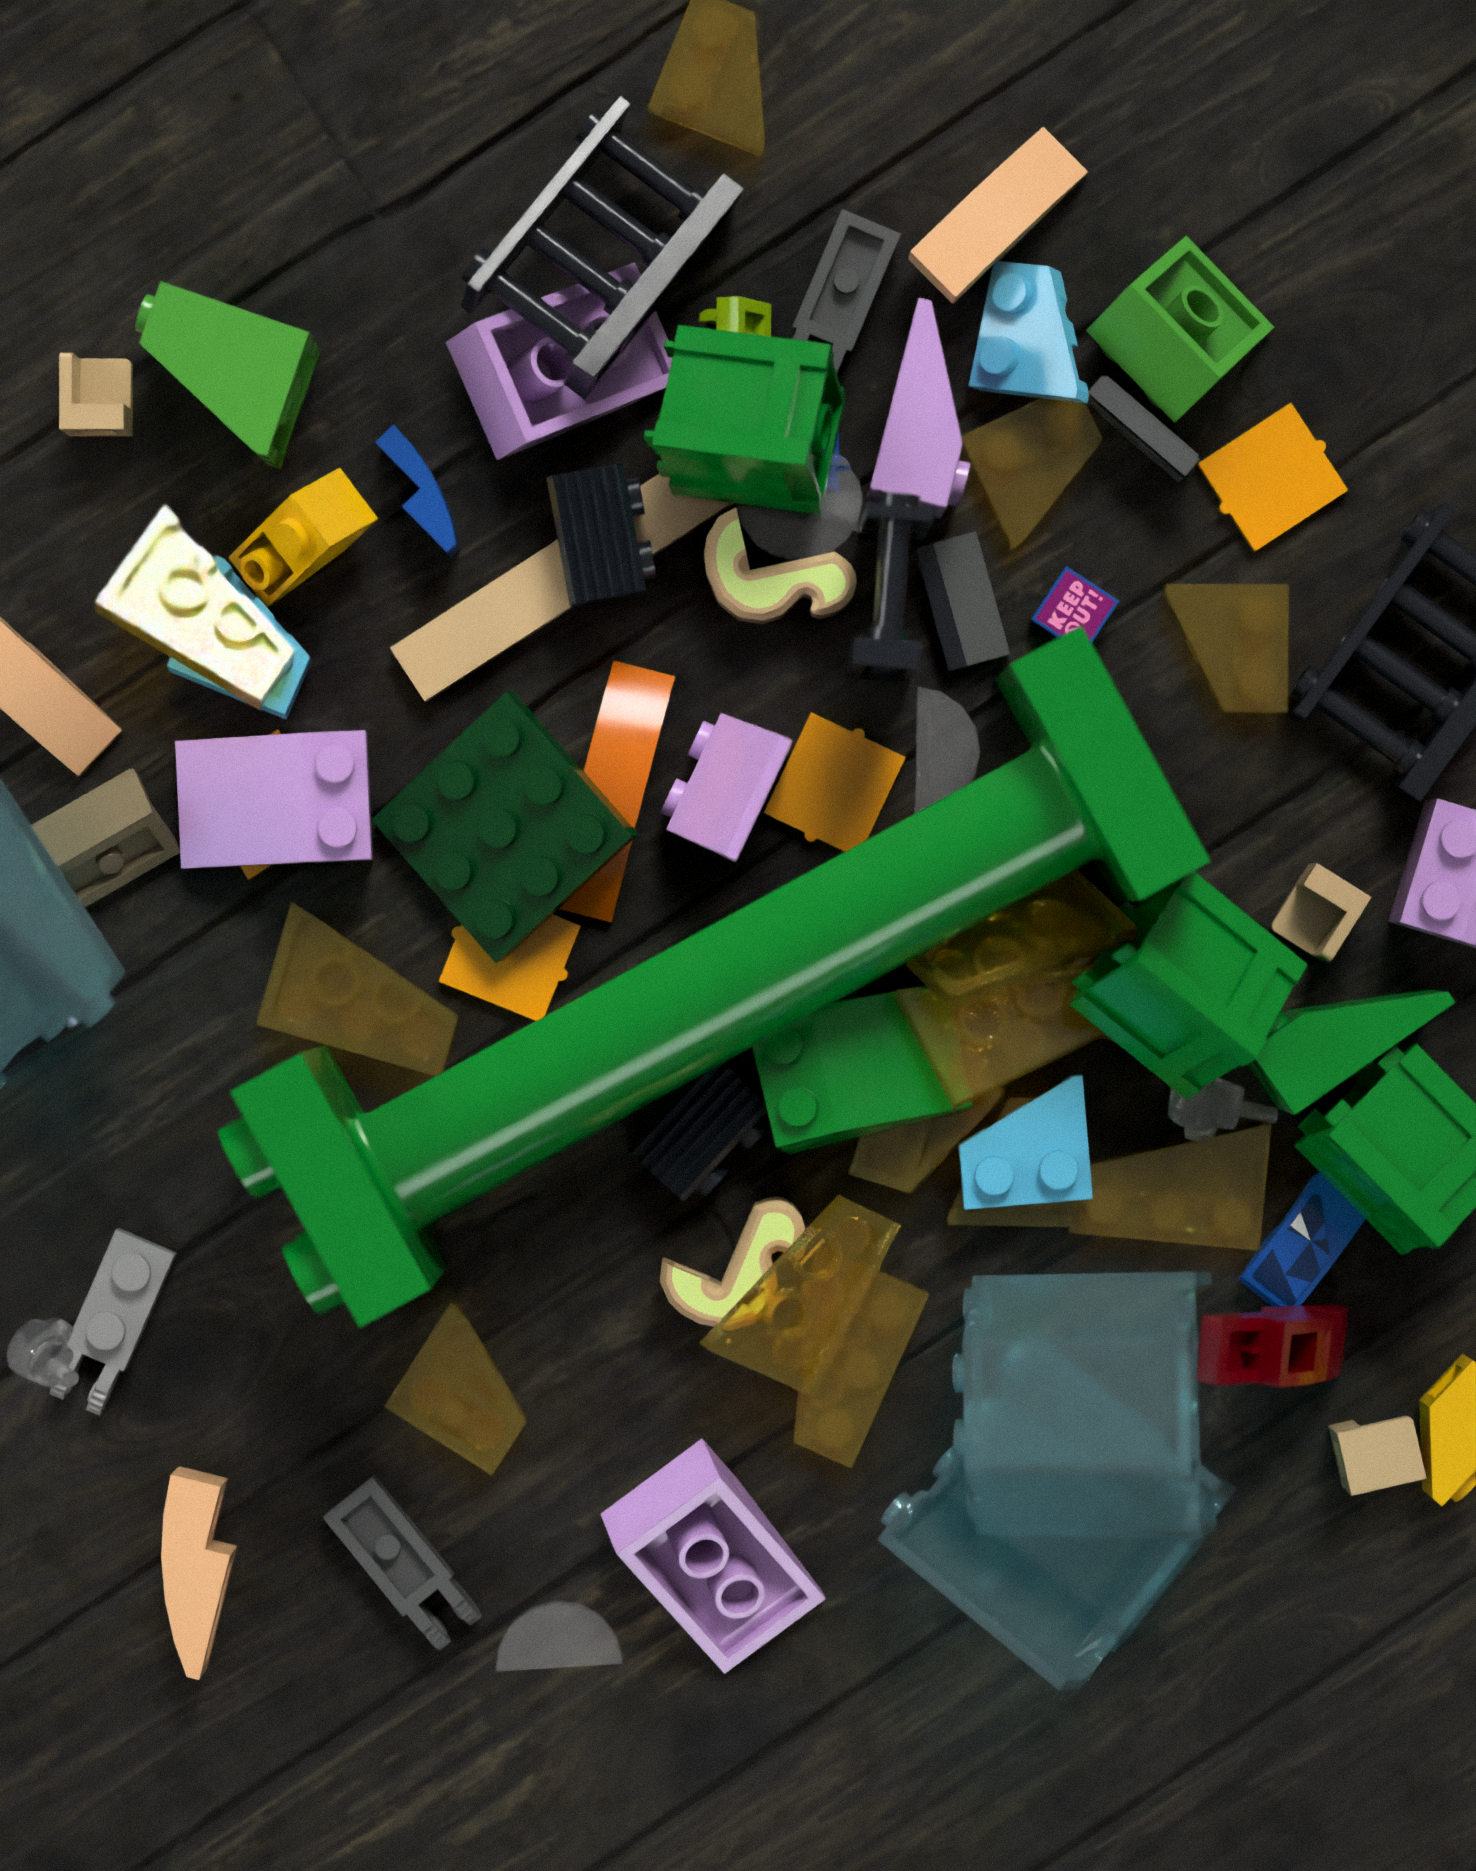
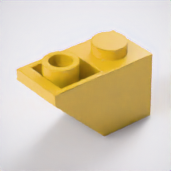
M339 467L291 494L228 558L242 575L245 582L268 608L344 552L378 517Z
M1461 1354L1419 1399L1421 1456L1427 1478L1422 1480V1490L1441 1506L1450 1498L1455 1502L1461 1500L1476 1485V1362L1464 1354Z

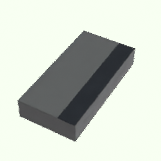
M1102 375L1089 390L1087 404L1178 483L1200 460L1198 458L1199 454L1107 375L1106 377Z
M974 531L915 548L914 553L947 671H955L1010 655L977 532Z

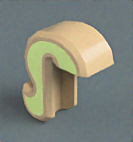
M737 508L719 516L706 538L704 560L707 580L718 604L739 621L765 624L780 619L804 597L810 599L812 603L810 609L811 616L823 619L844 610L853 598L857 584L856 573L852 565L836 552L750 570Z
M770 1197L754 1202L722 1281L663 1257L660 1283L669 1303L682 1315L698 1324L729 1330L754 1322L771 1304L776 1287L772 1254L776 1251H781L787 1259H794L800 1254L805 1239V1225L802 1215L796 1206L785 1198Z

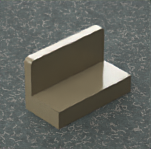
M134 769L124 771L32 824L24 831L41 877L70 915L75 914L180 853V848L174 835L152 806L141 778Z

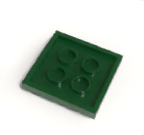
M514 691L505 692L371 819L495 963L506 959L639 835Z

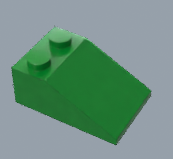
M943 983L833 1002L752 1047L775 1146L789 1155L974 1108Z
M1425 989L1290 1009L1285 1012L1281 1009L1266 1037L1267 1041L1258 1058L1247 1065L1277 1108L1296 1115L1456 1002L1449 992Z

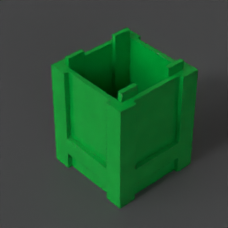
M678 325L675 341L665 340L664 343L666 354L668 357H672L659 421L656 423L655 431L645 430L644 433L647 445L653 447L655 454L660 455L662 461L657 462V468L660 476L670 478L669 487L672 494L822 515L838 429L846 402L844 387L840 386L834 367V353L831 344Z
M1195 871L1158 890L1157 893L1139 905H1131L1126 901L1115 908L1111 913L1117 919L1112 929L1113 933L1091 971L1086 970L1073 979L1072 984L1078 990L1069 1005L1186 1100L1199 1093L1205 1085L1240 1065L1244 1067L1256 1060L1293 986L1300 980L1308 964Z
M1418 1044L1410 1046L1404 1052L1394 1045L1384 1056L1379 1057L1375 1062L1371 1061L1351 1075L1356 1080V1083L1324 1116L1316 1108L1312 1110L1297 1126L1305 1135L1294 1146L1366 1218L1400 1255L1408 1254L1412 1249L1429 1246L1431 1249L1439 1248L1456 1230L1458 1225L1476 1208V1104Z

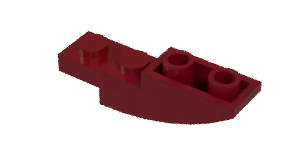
M1328 1304L1262 1307V1311L1258 1313L1203 1315L1201 1334L1197 1342L1198 1366L1196 1381L1213 1385L1261 1383L1274 1387H1290L1314 1384L1336 1378L1342 1373L1349 1306Z

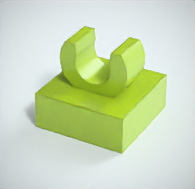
M741 296L717 297V309L702 311L699 313V321L715 324L716 330L771 336V304Z

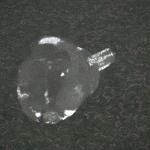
M1217 1078L1187 1100L1171 1088L1168 1116L1175 1124L1184 1127L1185 1138L1194 1141L1210 1142L1219 1127L1234 1130L1238 1124L1239 1116L1274 1124L1278 1117V1109L1243 1101L1244 1087L1242 1085L1232 1084L1229 1080Z
M58 1317L44 1321L33 1319L25 1322L15 1333L8 1346L7 1361L11 1370L22 1377L49 1388L56 1386L59 1381H62L67 1386H74L79 1380V1375L69 1367L74 1354L67 1347L74 1331L73 1326Z

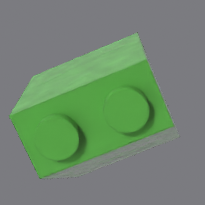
M160 281L156 296L147 294L138 312L135 330L143 333L140 344L269 466L281 469L322 349L307 331Z

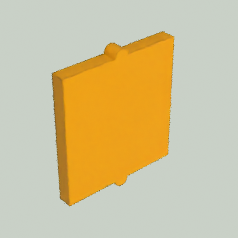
M1289 403L1197 464L1221 501L1219 506L1220 513L1230 515L1253 552L1348 491L1323 452L1326 449L1325 442L1315 440L1292 403Z
M811 712L766 806L764 814L804 832V837L808 842H813L817 838L846 852L867 840L906 757L864 738L865 733L860 728L852 732Z
M552 915L506 959L495 963L461 924V927L458 926L452 930L455 942L438 982L537 1021L545 1017L558 982L568 977V972L564 967L581 925Z

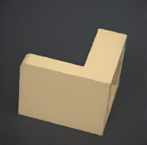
M60 353L59 429L68 436H133L132 363L125 358H79L74 353Z
M1311 863L1305 868L1273 919L1270 927L1273 932L1319 961L1330 963L1371 897L1320 864Z
M1401 1416L1362 1426L1358 1425L1354 1420L1328 1425L1342 1487L1351 1496L1427 1479L1414 1421L1409 1416Z

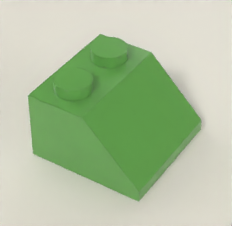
M1185 236L1131 283L1086 331L1100 345L1103 353L1110 360L1116 362L1140 386L1148 400L1156 407L1162 409L1175 423L1253 349L1274 326L1210 259Z

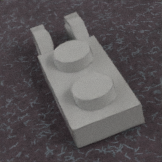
M121 1228L115 1230L65 1345L69 1350L54 1379L50 1395L63 1400L67 1393L71 1392L76 1382L77 1372L84 1356L91 1357L106 1364L87 1398L88 1405L86 1410L100 1416L120 1372H124L129 1366L175 1260L176 1252Z

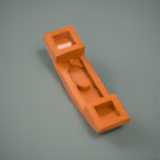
M613 661L584 772L628 823L636 829L675 676ZM632 841L559 909L612 923Z

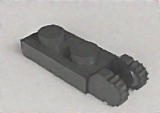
M844 209L840 212L792 326V330L795 331L792 338L794 340L808 341L809 338L825 344H831L834 353L833 363L837 374L846 353L850 355L901 236V233Z
M375 1474L323 1516L326 1523L403 1617L407 1614L425 1635L426 1639L438 1650L449 1644L451 1638L448 1636V1631L444 1624L422 1603L438 1589L450 1603L455 1614L469 1625H472L482 1617L476 1604L462 1586L452 1578L454 1575L452 1569Z

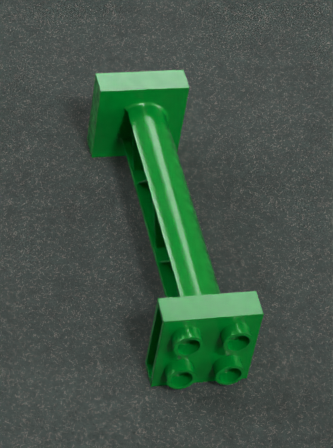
M1082 625L1011 663L994 678L1031 745L1027 753L369 1113H364L326 1044L302 1052L230 1091L243 1116L218 1130L220 1141L237 1175L253 1198L258 1199L280 1186L283 1187L306 1231L296 1235V1239L283 1245L282 1251L295 1281L313 1310L321 1316L346 1302L360 1328L430 1290L449 1266L426 1225L1094 860L1115 901H1140L1211 862Z

